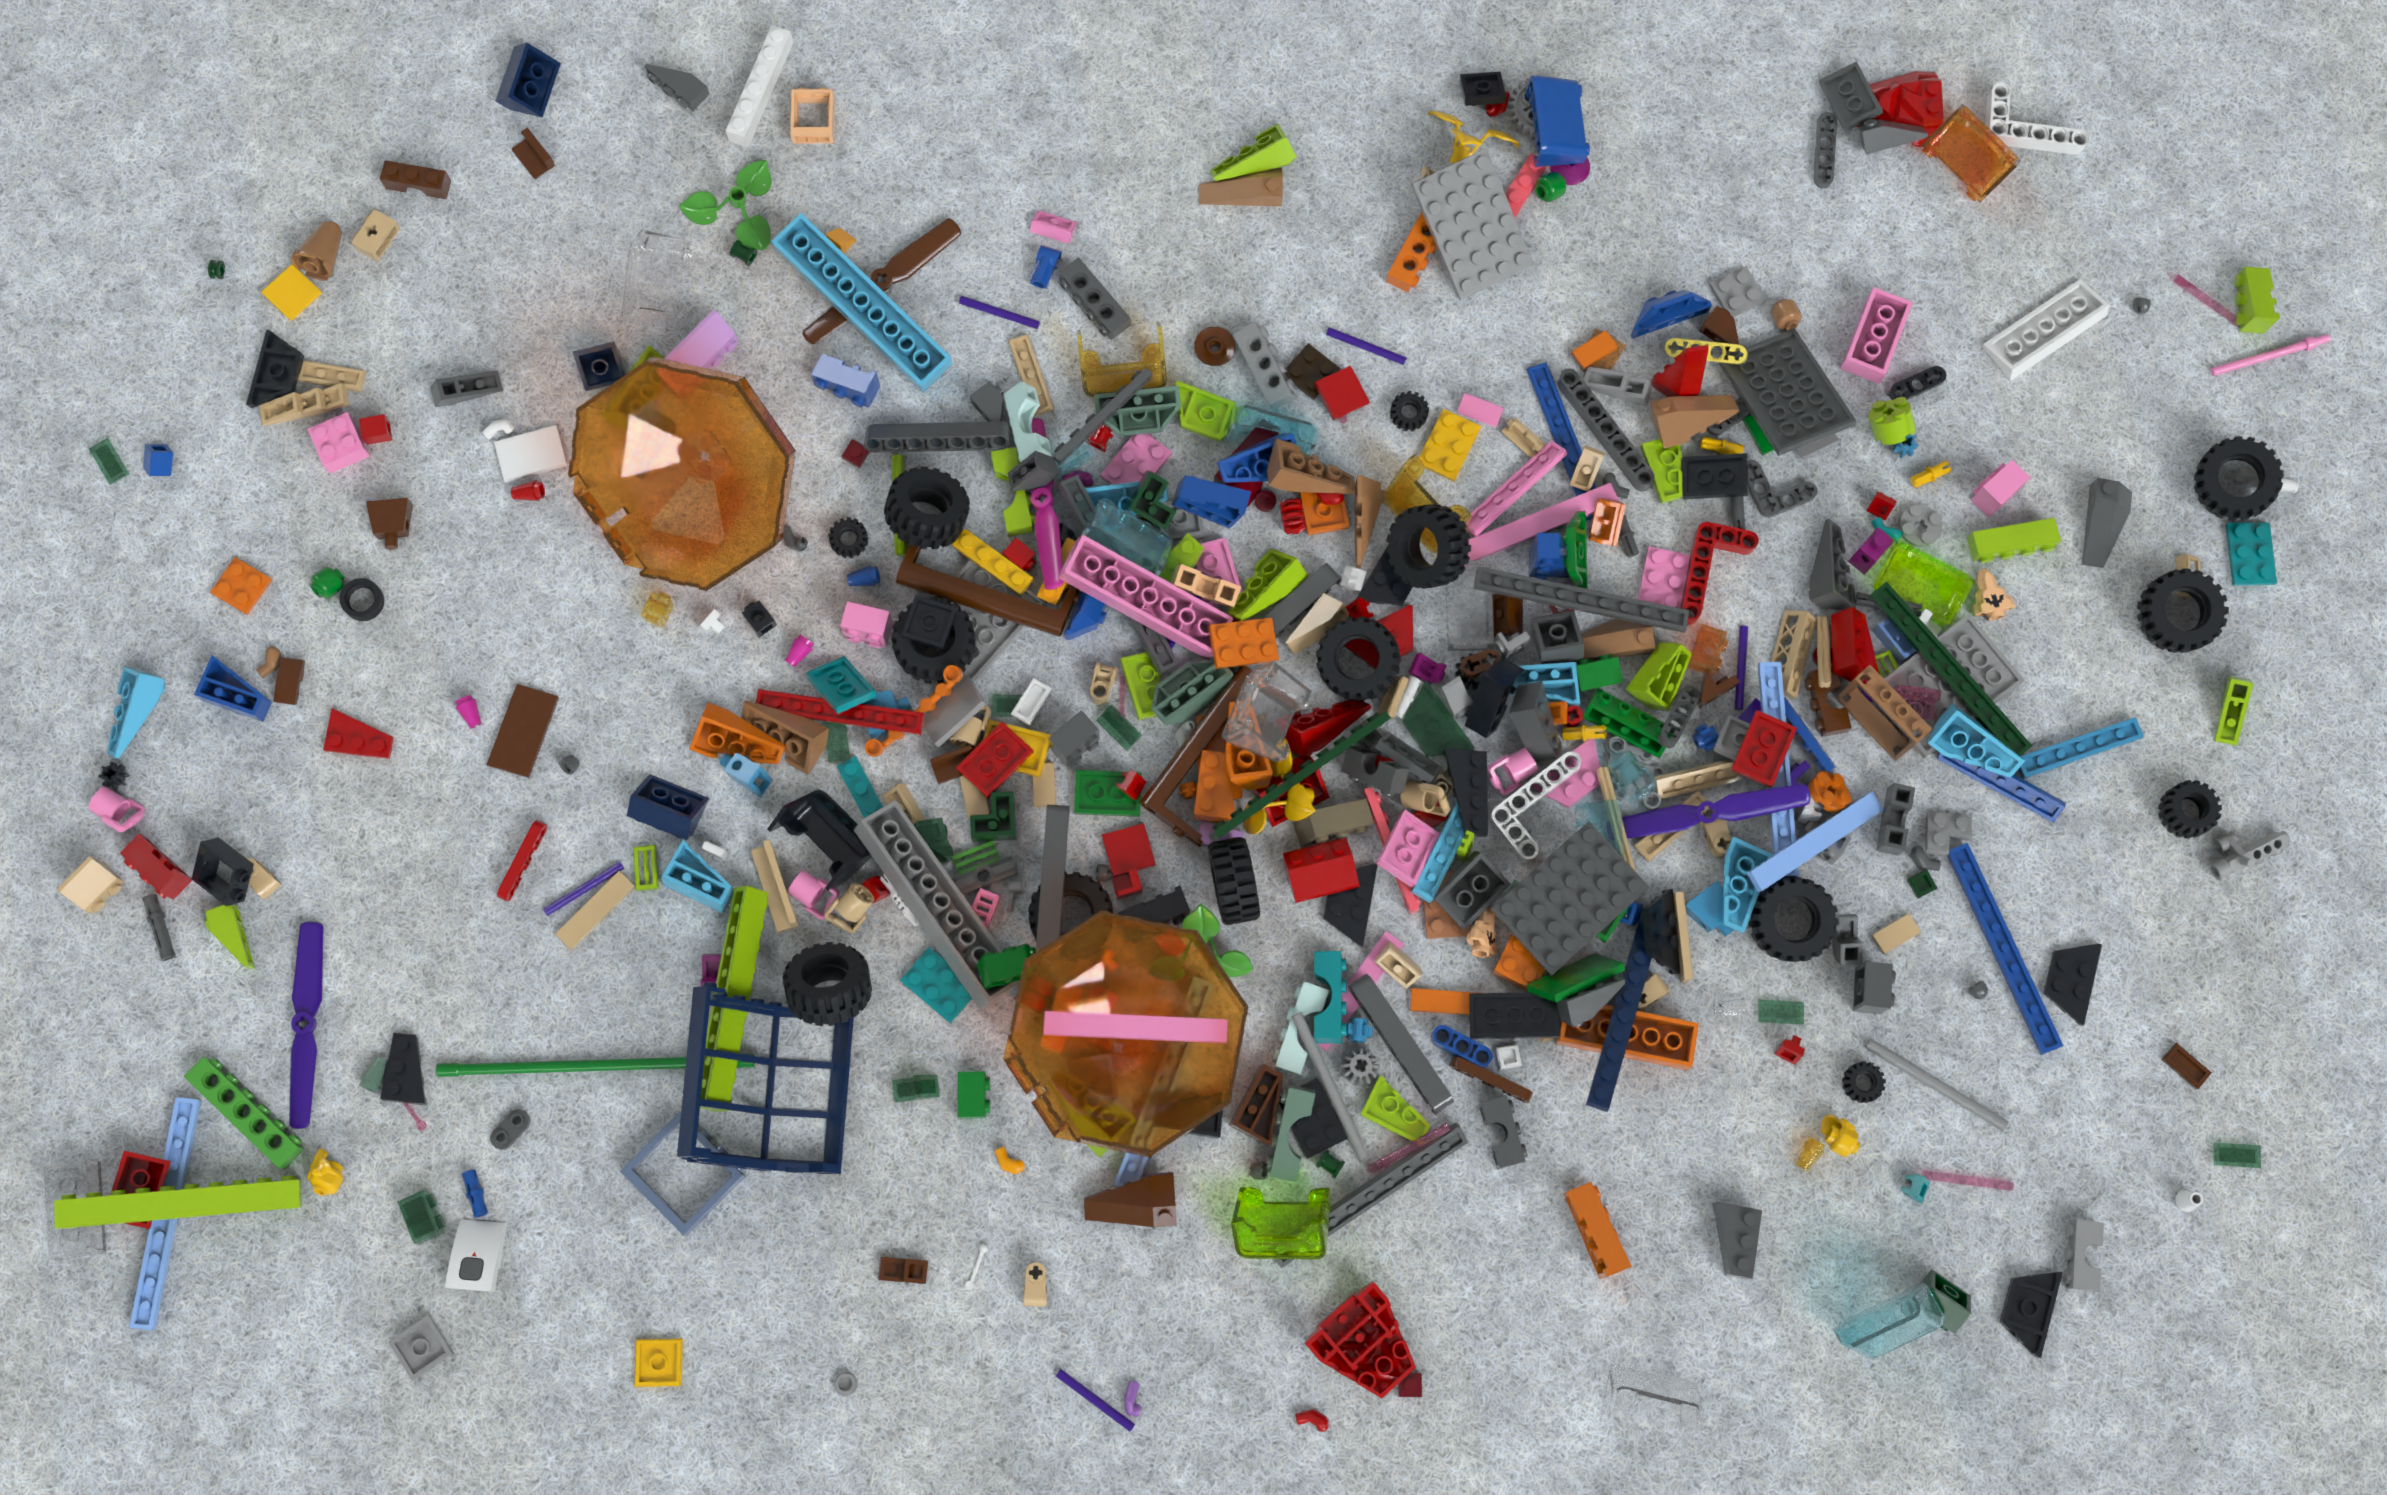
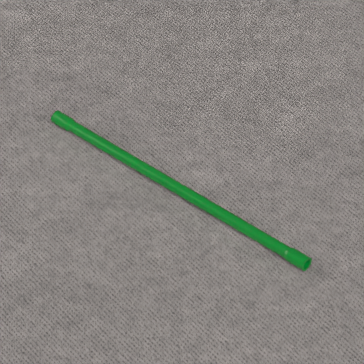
M686 1057L475 1064L438 1063L436 1065L437 1077H457L460 1075L682 1069L686 1066ZM737 1062V1068L755 1067L754 1063Z

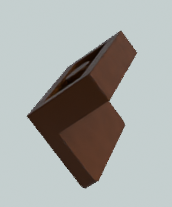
M527 127L521 131L524 140L514 146L512 151L531 176L537 179L553 168L555 164Z
M1500 594L1490 595V637L1495 638L1500 632L1503 636H1512L1517 632L1519 634L1523 633V599Z
M971 745L930 759L938 785L963 776L956 767L973 751Z

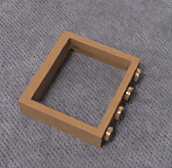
M1871 665L1863 670L1835 698L1843 707H1847L1850 715L1895 761L1932 730ZM1858 686H1860L1869 695V697L1910 738L1909 741H1907L1900 734V732L1857 689ZM1844 695H1847L1850 698L1848 702H1845L1842 699ZM1914 730L1918 732L1915 736L1912 734ZM1896 746L1900 750L1897 755L1893 751Z

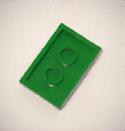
M1076 770L1074 815L1140 817L1141 793L1137 800H1133L1116 786L1117 783L1122 784L1125 780L1122 776L1123 772Z

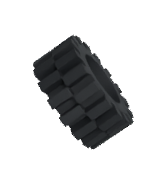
M1408 391L1407 394L1402 392L1392 402L1390 418L1393 419L1392 423L1394 425H1398V429L1404 428V431L1411 429L1412 432L1416 428L1420 429L1426 423L1429 413L1427 400L1424 401L1425 397L1423 395L1419 397L1418 392H1415V394H1411L1412 391ZM1406 405H1412L1417 409V415L1414 418H1406L1402 415L1401 409Z
M847 517V520L841 518L839 523L836 521L833 523L834 527H830V533H828L829 542L832 550L838 556L854 558V555L858 557L861 551L864 552L866 550L868 534L864 525L861 522L859 523L857 519L851 520V517ZM844 532H854L857 535L855 543L844 545L840 541L841 535Z
M1866 1061L1851 1065L1844 1072V1077L1842 1078V1082H1844L1842 1087L1846 1090L1845 1094L1850 1096L1851 1100L1858 1101V1103H1869L1882 1095L1881 1092L1885 1090L1883 1085L1886 1083V1079L1882 1077L1884 1073L1879 1071L1880 1067L1873 1066L1874 1063H1866ZM1859 1074H1865L1870 1077L1872 1085L1868 1091H1862L1856 1086V1078Z

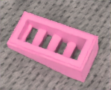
M980 888L972 909L977 915L986 918L985 922L982 921V923L988 929L1001 898L999 895ZM982 897L993 901L992 905L981 901ZM978 906H981L986 909H989V912L986 913L977 908Z

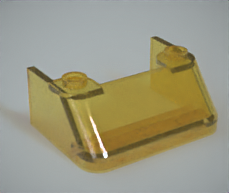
M1156 322L1158 343H1151L1143 348V361L1102 366L1097 352L1093 350L1083 351L1081 331L1076 330L1084 393L1089 397H1094L1095 394L1114 393L1122 385L1125 384L1127 386L1133 381L1131 377L1138 370L1143 371L1145 368L1152 373V379L1140 390L1165 387L1167 384L1161 323Z

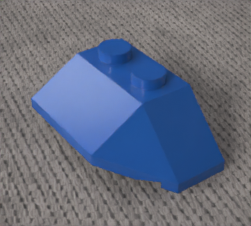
M1673 290L1666 293L1664 297L1658 299L1657 297L1650 298L1645 302L1630 336L1633 339L1708 313L1712 303L1686 290L1678 292Z
M1082 591L1065 630V639L1071 640L1096 630L1099 623L1103 625L1107 616V612H1104L1107 605Z

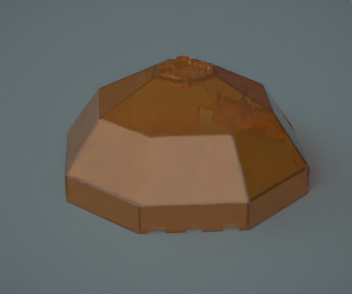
M651 357L576 408V425L573 431L571 446L573 447L572 457L568 470L570 478L575 476L573 494L595 525L600 526L603 536L623 564L643 569L639 572L641 577L661 579L672 584L687 585L699 588V590L708 591L782 541L796 450L745 377ZM701 451L709 454V462L706 459L702 460L700 458L702 456ZM623 508L627 515L610 527L606 519Z
M1102 910L1025 959L1003 1060L1025 1094L1034 1091L1037 1095L1036 1099L1031 1103L1054 1138L1151 1158L1231 1103L1249 1007L1197 930H1187L1169 924L1154 923ZM1045 1011L1228 1019L1227 1044L1044 1035ZM1113 1043L1123 1044L1122 1053L1113 1052Z

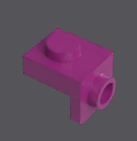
M1417 653L1408 673L1429 685L1438 684L1445 676L1447 665L1436 663L1422 653Z
M722 954L702 955V979L700 986H703L704 982L716 983Z

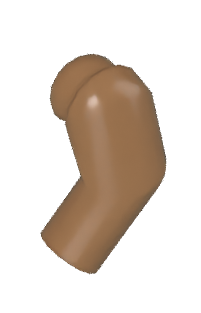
M270 646L266 649V662L256 669L262 678L280 666L281 654L276 647Z

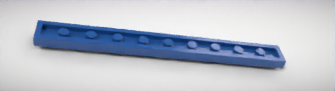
M1966 843L1950 849L1947 857L2040 1055L2063 1047L2064 1045L1969 844Z

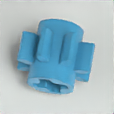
M1909 434L1905 436V441L1892 444L1894 446L1892 453L1897 452L1900 454V458H1903L1905 454L1911 457L1914 454L1913 450L1919 446V444L1915 443L1916 435L1911 436Z
M1351 1018V1023L1347 1024V1035L1350 1036V1042L1366 1043V1038L1372 1037L1373 1026L1368 1025V1020Z

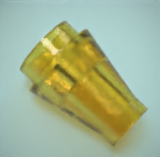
M1809 1136L1807 1141L1804 1140L1796 1165L1808 1172L1811 1166L1824 1153L1825 1145Z

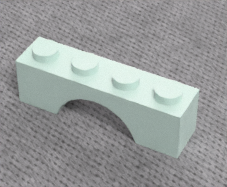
M1021 381L1003 394L1005 407L1010 419L1009 423L1014 434V442L1019 454L1018 459L1022 462L1034 451L1054 457L1049 439L1032 432V419L1040 406L1036 388Z
M1303 982L1302 987L1297 986L1293 997L1297 1000L1295 1008L1290 1007L1286 1018L1290 1021L1288 1029L1283 1028L1279 1041L1283 1042L1281 1050L1276 1049L1272 1062L1276 1063L1275 1069L1300 1077L1308 1053L1298 1042L1297 1027L1291 1016L1302 1012L1304 1018L1320 1014L1329 990L1307 982Z

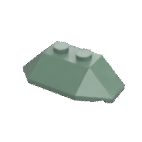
M1179 386L1139 390L1105 424L1120 437L1163 432L1181 408ZM1116 392L1094 395L1096 415L1102 410L1100 407L1106 400H1112L1117 396Z
M1214 659L1189 661L1155 686L1151 710L1164 725L1185 723L1216 700L1232 678L1233 672L1229 668L1215 669Z

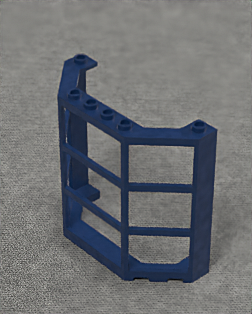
M704 982L703 986L693 987L677 1157L687 1160L689 1163L757 1171L841 1174L854 1018L850 1017L844 1023H835L832 1062L776 1059L780 1017L797 1018L788 1007H782L780 1002L765 1004L763 999L747 1001L745 996L733 995L732 998L727 997L726 989L718 988L717 983ZM713 1006L772 1016L769 1058L706 1049L709 1007ZM705 1056L768 1065L765 1108L701 1099ZM776 1066L831 1069L828 1111L772 1109ZM700 1106L764 1115L760 1158L711 1152V1149L696 1147ZM771 1116L827 1119L823 1161L768 1159Z

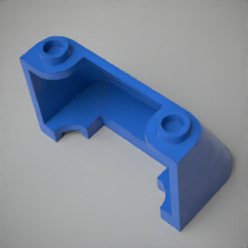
M1541 75L1530 76L1525 92L1526 99H1529V105H1532L1536 136L1534 146L1538 156H1534L1535 167L1584 163L1586 156L1590 154L1589 143H1586L1580 101V97H1582L1581 84H1578L1577 80Z

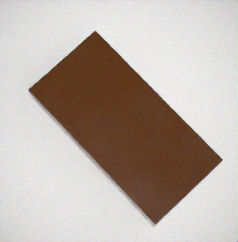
M2174 1043L2161 1059L2196 1090L2202 1086L2212 1073L2178 1043Z

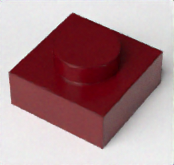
M852 439L841 457L845 461L861 468L870 452L864 448L863 444Z
M1422 1373L1408 1374L1398 1384V1397H1422Z

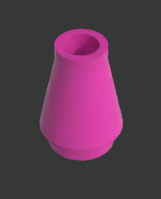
M801 634L798 638L795 637L785 661L796 667L813 650L814 643Z
M467 695L455 701L457 705L455 707L470 729L482 724L476 699H473L472 695Z

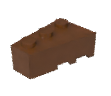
M1265 1064L1260 1065L1229 1126L1267 1147L1272 1146L1283 1074Z

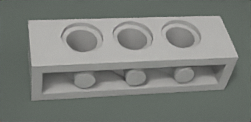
M1254 321L1234 333L1233 335L1269 406L1277 409L1297 398L1294 392L1296 386L1291 379L1287 378L1285 374L1287 369L1284 363L1278 361L1276 357L1278 351L1273 343H1269L1267 339L1269 334L1264 325L1260 326ZM1261 342V348L1255 351V345ZM1270 360V366L1264 369V363ZM1279 378V384L1273 387V381Z

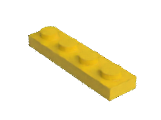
M966 528L952 544L954 549L1020 597L1034 581L1033 577Z

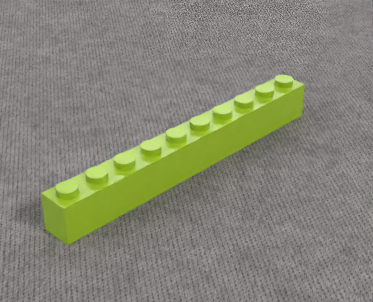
M750 886L734 888L716 981L718 988L726 989L727 997L732 998L733 995L745 996L747 1001H749L752 993L756 958L760 949L759 942L761 931L764 927L765 910L768 906V892ZM712 1006L707 1029L706 1049L740 1054L741 1040L744 1036L743 1029L748 1012ZM705 1056L701 1099L726 1103L732 1102L731 1095L733 1084L736 1080L735 1073L738 1061ZM700 1106L701 1109H705V1110H709V1111H713V1112H725V1111H729V1110L716 1109V1108H708V1107H701V1106Z
M294 1175L282 1176L281 1181L271 1182V1178H258L257 1183L247 1184V1180H234L233 1185L223 1186V1182L208 1183L209 1187L199 1188V1184L184 1185V1189L175 1190V1186H163L157 1192H150V1188L135 1189L134 1194H126V1190L111 1191L110 1196H101V1192L86 1193V1198H76V1194L61 1195V1200H54L55 1229L302 1208V1181L299 1179L295 1180Z

